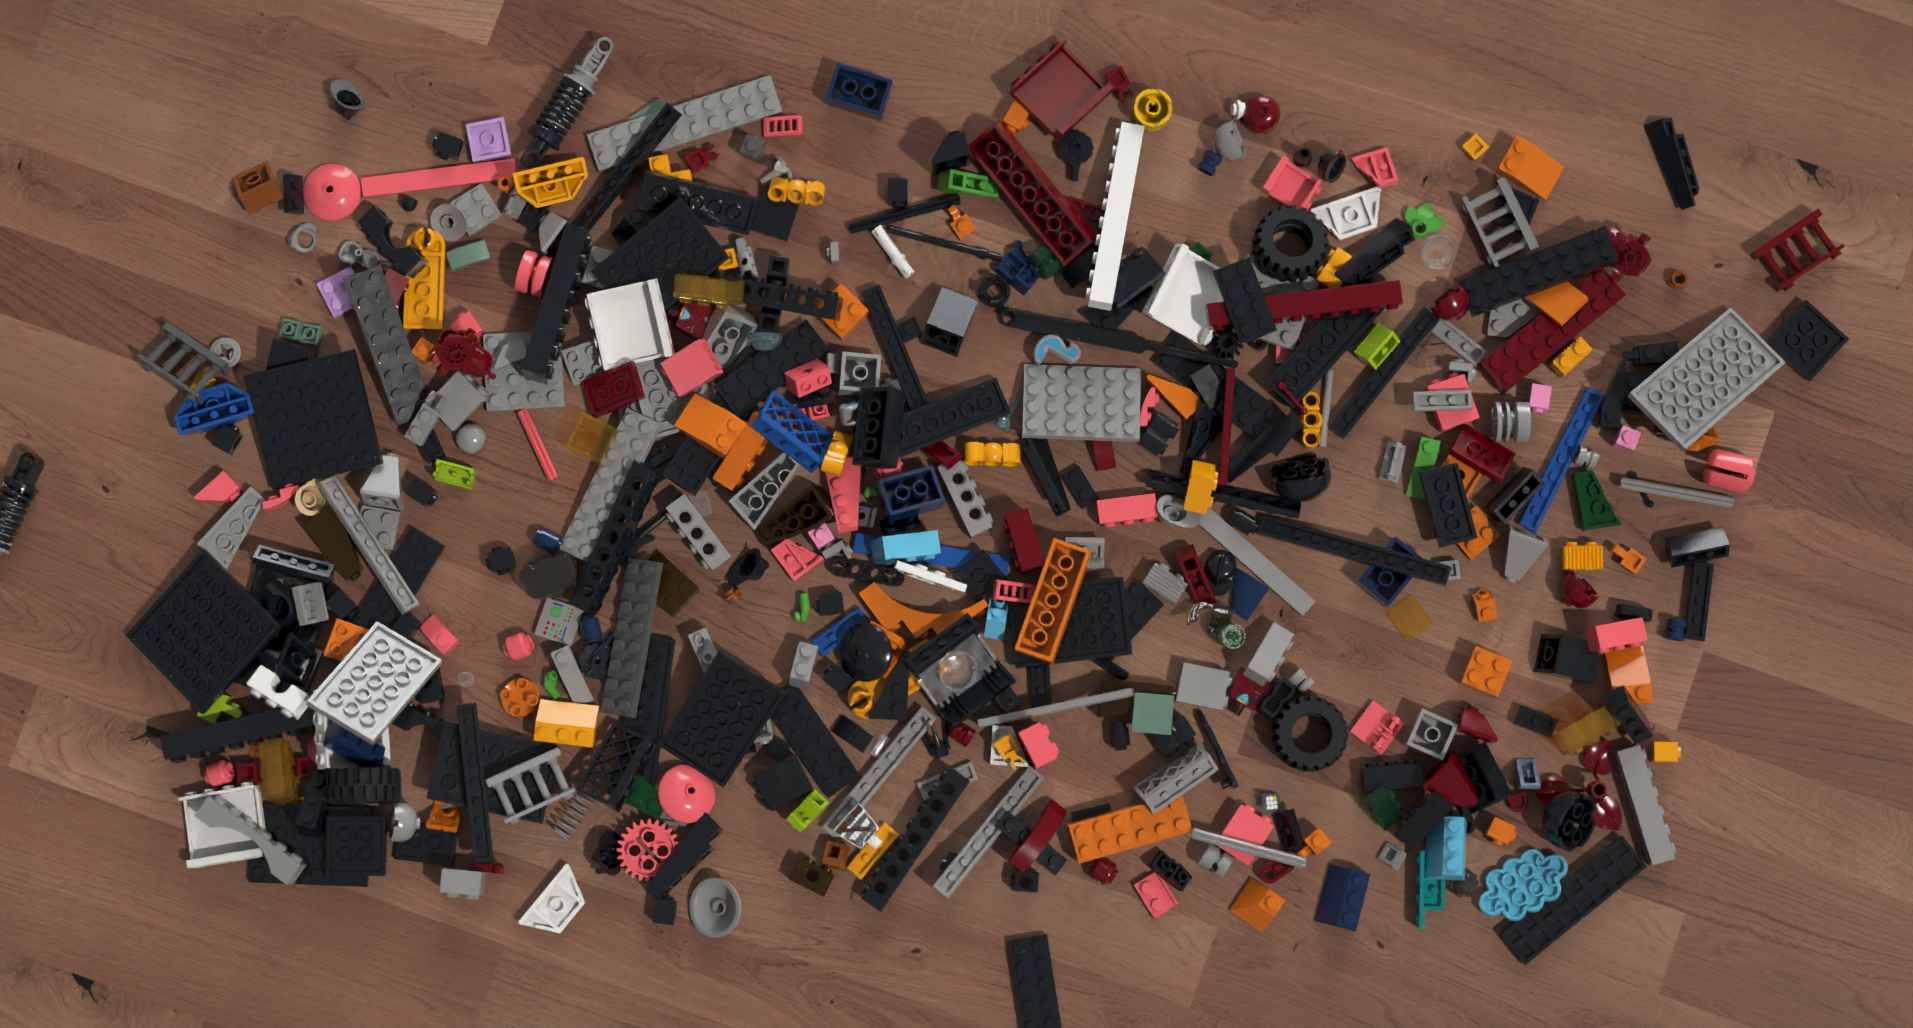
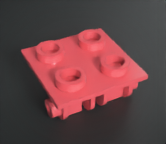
M1372 701L1350 732L1382 755L1404 723L1400 721V718L1395 715L1393 716L1375 701Z

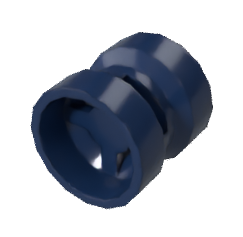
M1206 150L1203 155L1204 159L1199 162L1197 169L1213 177L1216 173L1215 167L1220 165L1223 159L1216 153Z
M1667 619L1669 631L1666 632L1665 639L1685 641L1683 631L1687 627V621Z

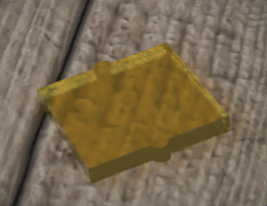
M1414 595L1402 603L1398 602V606L1386 613L1406 641L1417 633L1421 634L1423 629L1433 623Z

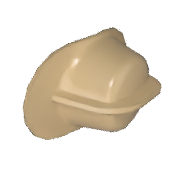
M326 477L314 478L296 491L295 507L302 514L313 516L329 504L317 486L319 482L327 479Z

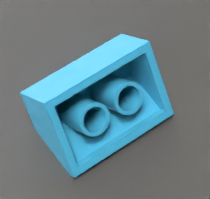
M1444 817L1426 835L1425 879L1465 880L1467 833L1465 817Z

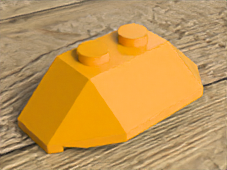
M579 157L512 173L511 175L516 193L535 208L572 200L581 188L584 180L588 177L584 157Z

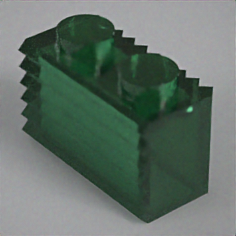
M1382 785L1363 799L1374 820L1382 830L1386 831V828L1393 826L1403 817L1400 813L1402 807L1397 800H1394L1397 798L1390 788L1387 790Z

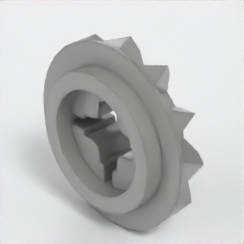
M227 337L216 340L210 349L214 354L225 360L229 367H234L240 361L242 354L240 345L234 339ZM222 346L226 350H231L229 353L230 360L225 356L220 357L223 354Z

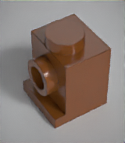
M834 839V842L827 841L822 864L827 868L846 871L847 867L845 866L850 847L843 840Z

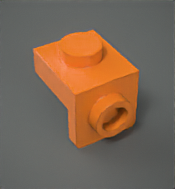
M1480 590L1477 593L1471 594L1479 623L1498 619L1495 598L1490 590Z

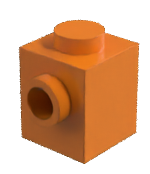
M1014 101L1003 119V123L1011 133L1014 134L1016 132L1019 134L1021 130L1025 131L1029 125L1030 120L1028 118L1030 114L1019 103Z
M1492 817L1484 835L1492 838V843L1502 847L1503 844L1513 843L1517 832H1515L1516 826L1497 817Z

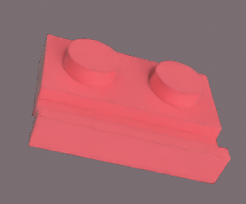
M1155 872L1133 885L1154 919L1179 904L1166 882Z

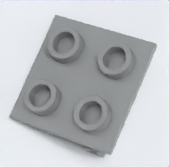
M594 340L561 350L573 386L582 384V381L606 372L604 367H601L599 364L598 356L601 354L599 348H596Z

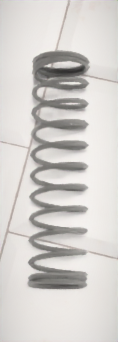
M603 763L599 764L598 766L605 771ZM606 763L608 770L613 769L612 766ZM593 769L595 774L602 773L596 769ZM600 777V778H601L604 782H602V781L596 779V781H598L599 783H602V784H604V785H607V784H608L607 781H606L603 777ZM589 783L585 784V786L590 790H592L590 787L594 789L596 788L590 785ZM575 795V798L579 802H581L586 808L574 802H570V804L575 809H577L582 815L568 808H565V810L577 821H574L565 815H561V817L573 828L559 821H556V823L568 834H566L556 826H553L552 830H554L556 833H558L565 839L569 840V838L572 837V835L564 827L576 831L574 825L571 824L568 820L576 824H581L579 819L575 817L572 813L582 818H585L584 813L577 807L585 811H590L589 807L581 801L583 800L591 805H594V802L590 797L587 798L591 802Z

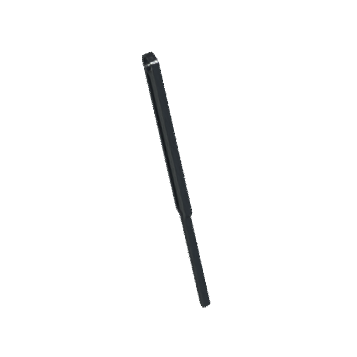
M1010 309L1003 311L1000 316L1001 323L1006 327L1045 335H1056L1060 338L1138 354L1149 350L1232 368L1238 367V362L1234 360L1151 344L1144 337ZM1012 312L1015 315L1014 323L1006 324L1003 321L1004 314Z

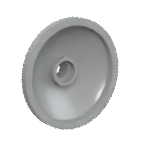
M710 878L704 880L695 888L690 899V915L695 927L703 935L712 938L726 936L735 929L741 916V901L737 890L731 883L721 878Z

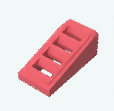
M802 115L765 117L764 137H802ZM769 122H773V132H769ZM777 122H781V131L777 132ZM785 122H788V131H785ZM792 122H796V130L792 131Z
M995 579L992 599L1031 604L1035 585ZM1001 584H1003V594L1002 596H999ZM1009 585H1010V586H1012V588H1011V596H1010V597H1007V595H1008V587H1009ZM1017 586H1018V587H1020V589H1019V597H1018V598H1015V596H1016V589H1017ZM1024 588H1028L1026 599H1023Z

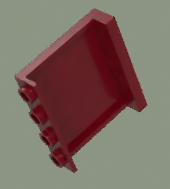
M1066 39L1061 43L1056 42L1050 48L1051 52L1046 55L1044 53L1037 60V64L1034 67L1031 65L1025 70V75L1021 79L1017 77L1011 83L1012 88L1009 92L1058 142L1106 99L1114 88L1110 82L1104 85L1064 46L1067 42Z

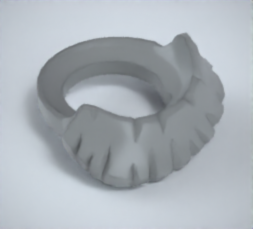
M306 222L292 230V233L287 237L289 246L295 247L300 252L313 250L318 241L315 225ZM301 231H305L313 237V244L309 248H302L298 244L297 235Z

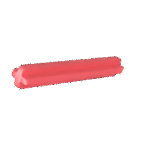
M526 408L520 410L518 416L549 481L558 477L528 410Z

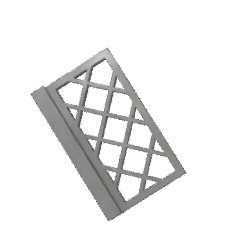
M1196 743L1135 785L1133 789L1146 803L1151 812L1155 814L1219 769L1209 753L1205 752Z

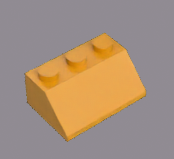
M540 699L535 723L534 741L592 748L596 740L599 706Z

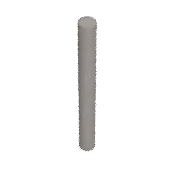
M1329 370L1325 374L1321 414L1323 423L1320 428V442L1318 445L1321 448H1326L1333 370Z

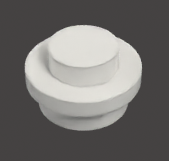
M1235 100L1231 104L1230 113L1234 119L1243 118L1245 103Z

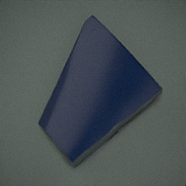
M1019 241L994 271L1024 296L1038 280L1039 275L1036 269L1032 267L1030 257H1026L1022 249L1023 243Z
M1237 568L1230 611L1247 621L1269 588Z

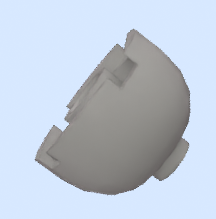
M1232 120L1221 125L1215 132V141L1212 142L1215 153L1219 152L1221 157L1232 161L1246 157L1245 147L1241 148L1243 139L1236 123Z
M401 802L392 803L389 815L391 817L389 840L394 842L409 840L414 835L415 830L420 828V817H416V812L412 806Z

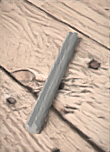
M1626 477L1620 478L1619 487L1623 489L1729 508L1734 504V497Z
M1193 828L1191 838L1300 868H1304L1306 865V858L1196 828Z

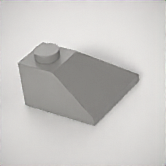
M552 212L548 215L545 214L539 222L541 224L539 226L541 251L549 257L559 246L565 224H568L565 219Z

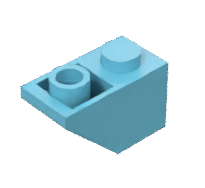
M990 595L984 632L985 638L1003 640L1008 601L992 599V595Z

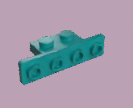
M1421 850L1420 854H1417V866H1420V874H1417L1416 884L1420 886V894H1416V905L1420 907L1419 914H1416V925L1419 926V930H1425V910H1445L1446 880L1425 879L1426 850Z

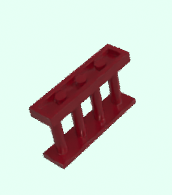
M1819 208L1751 254L1755 260L1760 257L1762 260L1765 259L1781 282V285L1775 289L1777 292L1781 289L1787 291L1794 286L1793 281L1829 257L1833 260L1842 254L1840 250L1845 245L1841 244L1836 248L1819 225L1820 221L1818 218L1823 215ZM1807 225L1809 228H1813L1829 251L1822 258H1819L1803 235L1804 231L1802 229ZM1791 236L1798 240L1813 264L1805 269L1787 245V239ZM1775 247L1782 250L1798 273L1789 280L1771 255L1772 252L1770 250Z

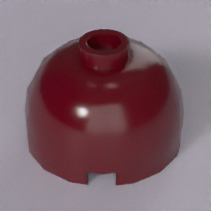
M1254 96L1245 104L1242 121L1245 127L1252 133L1267 134L1278 125L1281 116L1280 108L1277 102L1269 96Z
M1460 284L1456 285L1458 289L1453 290L1451 288L1435 301L1437 304L1435 307L1430 306V310L1443 321L1456 319L1458 321L1466 315L1465 310L1468 307L1469 298L1465 289Z
M1571 570L1563 578L1560 585L1561 593L1564 596L1562 601L1569 607L1571 605L1576 608L1589 607L1599 599V596H1596L1597 592L1584 578H1577L1579 574Z

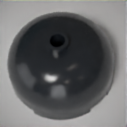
M1308 453L1286 458V463L1281 465L1275 464L1271 470L1275 490L1282 498L1291 502L1314 500L1324 494L1331 483V470L1328 459L1326 457L1323 459L1317 458L1316 454ZM1297 461H1303L1302 464L1304 470L1302 471V475L1300 474L1299 464Z
M1564 791L1553 797L1546 806L1542 818V828L1547 840L1554 846L1568 852H1572V849L1576 847H1582L1590 838L1596 821L1592 820L1594 818V810L1597 809L1594 800L1590 796L1577 791Z

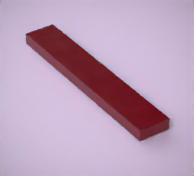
M1227 368L1219 485H1227L1229 477L1235 368Z

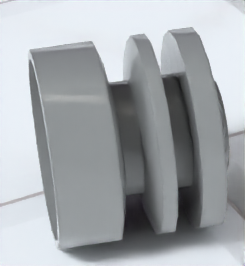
M1494 402L1490 417V428L1495 443H1500L1501 437L1503 442L1508 443L1510 434H1512L1515 443L1529 442L1531 433L1529 402H1514L1512 411H1510L1508 402H1504L1502 407L1500 402Z

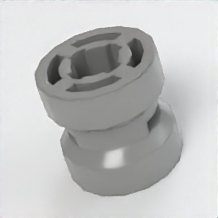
M1580 446L1574 464L1584 465L1587 469L1594 470L1600 452L1595 450L1588 451L1586 447Z
M1302 668L1288 680L1297 688V692L1300 695L1315 682L1311 677L1305 675V671Z

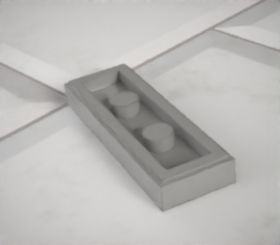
M1439 319L1430 330L1432 335L1468 363L1473 364L1475 368L1488 353L1449 321Z
M1471 390L1412 392L1413 412L1472 410Z
M971 761L953 768L970 780L969 783L979 780ZM941 774L917 783L924 802L929 800L930 796L927 794L933 785L938 786L942 781L939 779ZM949 783L944 784L942 787L944 794L953 790V786Z

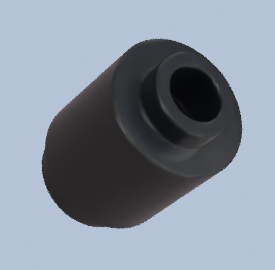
M1236 509L1229 520L1232 527L1247 536L1249 533L1253 534L1259 525L1256 523L1257 518L1244 510Z
M1126 722L1111 723V728H1109L1111 747H1115V751L1127 750V746H1130L1129 727L1126 726Z

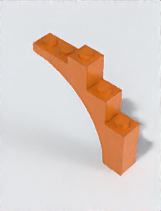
M875 582L859 593V596L882 627L894 632L901 627L900 623L903 621L916 640L918 638L921 640L925 639L931 634L929 631L933 629L936 635L940 634L966 613L972 618L975 616L980 618L988 612L986 608L989 606L983 599L975 605L957 612L934 614L912 610L897 603L886 595Z

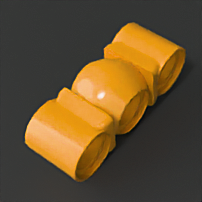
M775 177L770 181L768 197L775 202H786L787 198L795 204L805 201V204L818 206L824 200L826 189L824 184L819 181H808L806 184L799 179L788 182V179Z
M1312 391L1308 392L1301 400V406L1307 408L1308 413L1306 415L1300 413L1299 415L1300 420L1305 425L1301 428V444L1308 450L1314 449L1319 444V433L1323 423L1322 415L1319 412L1320 397ZM1307 397L1314 398L1315 405H1307L1305 399ZM1307 416L1314 417V425L1306 423L1305 419ZM1312 435L1315 438V444H1308L1306 436Z
M835 430L824 457L821 471L840 477L853 443V435Z
M967 442L964 444V463L969 466H982L984 463L987 466H998L1001 464V466L1017 467L1021 465L1020 445L1016 443H1003L1001 446L998 443H987L984 445V443Z

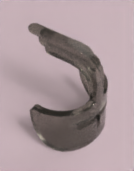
M1198 602L1192 606L1186 625H1190L1194 621L1196 622L1201 610H1212L1213 614L1207 630L1211 634H1222L1227 631L1235 609L1218 603L1211 605L1205 602Z

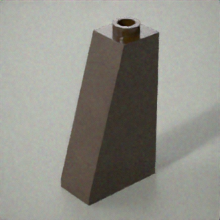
M328 504L302 526L331 563L335 564V568L348 582L350 580L353 582L362 575L360 572L364 569L350 534L331 505Z
M1102 678L1101 694L1133 688L1134 693L1174 696V703L1176 700V691H1173V686ZM1134 695L1133 697L1099 703L1098 718L1133 713Z

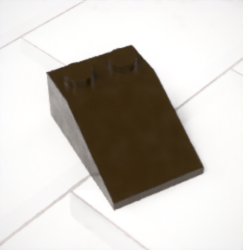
M657 550L647 560L663 563L657 603L674 618L700 591V588Z

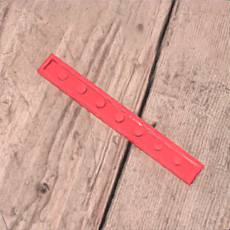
M506 159L361 178L363 198L495 182L501 176H508L512 179L511 174L517 172L515 159Z

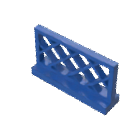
M774 390L770 392L759 415L750 426L810 473L822 465L823 457L833 438L830 433ZM772 399H775L780 407H774ZM787 411L793 413L795 419H790ZM771 412L772 418H770L765 413ZM776 412H782L784 420H779ZM793 423H797L799 431L794 432ZM802 423H806L810 431H805ZM781 424H786L788 431ZM807 435H812L814 443H809ZM818 435L824 437L826 441L820 443ZM796 436H801L803 442L796 438ZM816 447L818 454L814 452L811 448Z

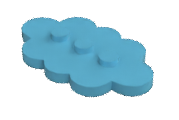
M1533 849L1525 851L1520 859H1508L1505 861L1502 869H1494L1487 874L1485 881L1487 891L1479 899L1480 910L1483 914L1492 917L1502 913L1510 921L1521 920L1527 912L1535 913L1540 911L1544 901L1551 902L1559 897L1561 893L1559 880L1566 875L1568 870L1566 860L1558 854L1544 857L1541 852Z

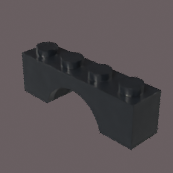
M373 205L358 221L362 226L361 231L367 237H372L374 240L372 243L379 250H383L386 253L385 258L389 262L395 263L398 266L397 271L401 275L414 279L429 263L417 248L412 246L396 248L390 238L393 221L382 209Z
M770 255L766 283L771 284V280L783 282L782 286L786 287L790 267L789 258ZM767 288L765 290L764 298H766L769 294V290ZM785 291L780 295L782 302L784 301ZM762 307L757 331L758 335L778 338L782 310Z
M409 702L391 723L407 732L417 725H428L436 731L440 740L445 720L440 718L437 721L432 718V713L424 709L420 712L415 709V704Z

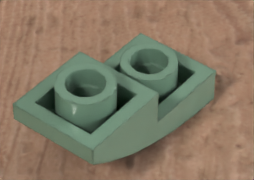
M485 240L445 253L451 271L469 268L472 264L489 261L491 258Z
M283 318L279 338L320 347L324 328Z

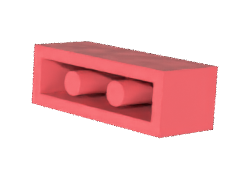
M1155 493L1096 501L1098 522L1104 528L1115 527L1116 523H1123V526L1134 525V521L1142 520V523H1152L1158 517Z
M1643 617L1584 629L1589 652L1597 651L1598 654L1610 652L1609 648H1613V651L1623 650L1625 645H1629V648L1641 646L1640 642L1648 640Z

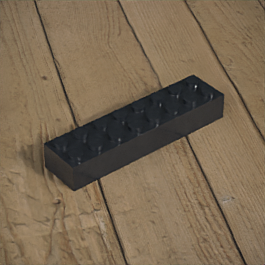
M565 224L521 368L525 379L548 384V380L553 378L555 371L553 364L554 361H558L560 350H558L559 344L564 342L566 335L564 328L565 325H569L571 314H569L570 308L574 307L577 296H575L576 288L580 289L582 283L581 272L585 271L588 262L586 255L587 252H591L593 246L592 236H590L589 230L586 228Z
M308 706L298 720L294 717H286L281 713V709H275L160 736L164 760H170L171 763L177 764L186 762L188 757L200 759L206 757V753L216 755L225 753L227 748L233 750L245 748L244 744L255 746L263 744L266 739L272 741L281 740L283 735L299 736L302 735L304 730L315 732V724L313 722L314 709Z

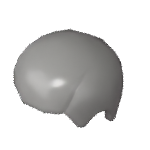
M468 423L458 430L456 443L459 449L465 453H476L483 448L487 435L479 424Z

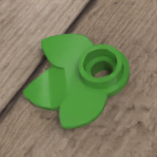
M1430 202L1424 203L1417 210L1409 206L1405 213V219L1411 227L1414 238L1417 239L1424 238L1428 233L1438 231L1444 221L1443 217L1433 216ZM1420 226L1422 228V232H1417L1416 227Z

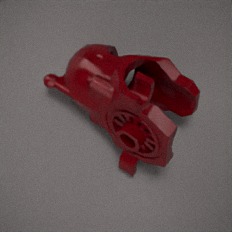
M1606 227L1620 261L1611 265L1617 269L1610 278L1619 282L1624 274L1639 277L1651 264L1652 258L1645 247L1651 237L1642 233L1637 238L1634 234L1630 233L1627 235L1616 227Z
M470 327L467 331H456L453 328H446L438 337L440 346L436 348L435 352L440 364L436 367V370H438L437 374L443 378L451 369L452 371H460L465 375L469 374L473 377L488 375L493 380L496 378V375L491 373L490 370L493 367L494 358L487 350L482 348L479 339L475 335L476 331Z

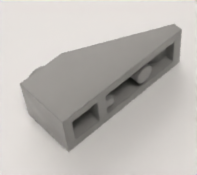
M567 645L550 653L573 703L587 704L594 701L571 647Z

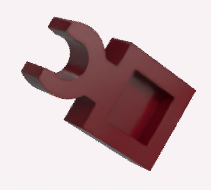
M1122 66L1104 74L1107 83L1110 82L1114 86L1112 92L1118 90V98L1121 103L1124 102L1122 97L1124 93L1129 94L1130 98H1133L1132 90L1126 87L1130 84V81Z
M714 144L709 145L704 152L701 148H698L683 156V160L692 175L710 165L708 160H716L719 157V153L715 155L710 154V150L715 147Z
M486 861L469 863L468 871L504 874V866L488 865Z

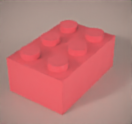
M1039 722L1018 733L1017 736L1035 770L1058 758L1059 750L1055 742L1051 743L1049 741L1050 732L1045 724L1041 725Z

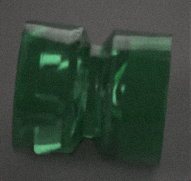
M1047 245L1029 256L1032 265L1039 268L1038 274L1043 281L1056 275L1064 268L1060 260L1054 258L1055 254Z
M1223 621L1215 626L1213 637L1217 644L1226 648L1237 649L1244 644L1246 633L1242 626Z

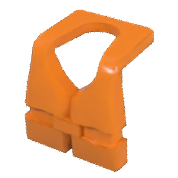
M435 801L429 819L426 822V828L442 829V831L456 833L461 806L455 805L452 811L444 813L440 807L441 802Z

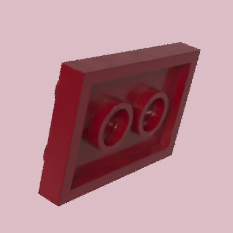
M635 361L627 362L582 381L593 418H599L645 398Z
M1467 424L1462 428L1449 452L1453 457L1499 484L1516 455L1513 451L1499 443H1495L1491 438Z

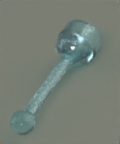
M1024 389L1019 390V395L1010 408L1011 414L1023 397ZM1011 414L998 418L994 425L1001 431L1007 432L1011 426L1009 419Z

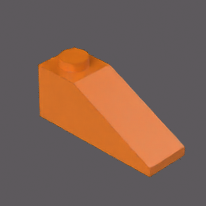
M1148 375L1145 379L1152 387H1155V391L1159 392V395L1184 421H1187L1196 412L1198 402L1203 399L1197 391L1192 392L1188 388L1161 378Z

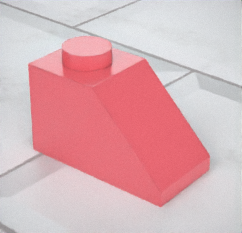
M222 471L195 496V499L200 502H234L241 495L242 488L227 472Z
M434 614L419 627L426 637L446 656L460 643Z

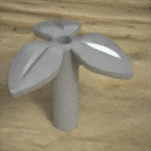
M775 155L773 157L777 160L773 171L760 179L763 186L781 174H786L789 181L793 180L791 170L779 156Z

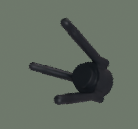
M943 717L944 742L939 740L934 724H931L935 743H932L931 746L925 735L921 737L930 755H934L935 759L950 755L948 750L951 747L948 739L947 721Z

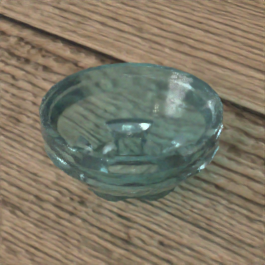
M750 332L747 333L749 343L755 347V350L771 351L782 342L783 334Z

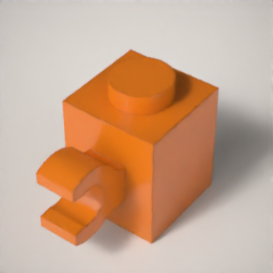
M1318 827L1303 839L1306 846L1296 854L1304 858L1311 852L1314 855H1318L1332 842Z

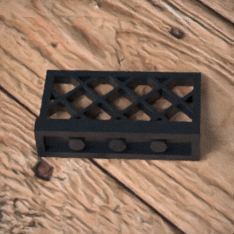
M613 722L575 790L619 812L657 745L654 739ZM615 730L622 731L624 738L614 741L612 736ZM634 738L640 739L639 746L631 749L629 740ZM626 742L628 750L617 753L615 745ZM613 746L615 754L604 758V750ZM630 754V762L621 766L619 757ZM617 759L619 767L608 770L606 762ZM603 763L605 772L595 775L593 769L596 765ZM620 771L621 778L612 783L609 774ZM607 775L609 784L598 787L596 779ZM594 780L595 789L590 791L583 789L586 782ZM611 788L612 794L609 799L602 798L600 791Z

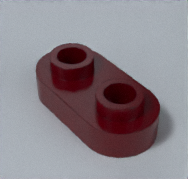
M1271 860L1262 866L1259 876L1263 882L1272 884L1292 871L1295 866H1283L1281 862ZM1267 870L1272 871V877L1268 878L1266 876Z

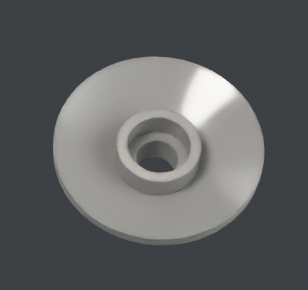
M441 204L433 210L430 219L431 227L445 241H456L464 236L467 230V219L460 208L453 204Z

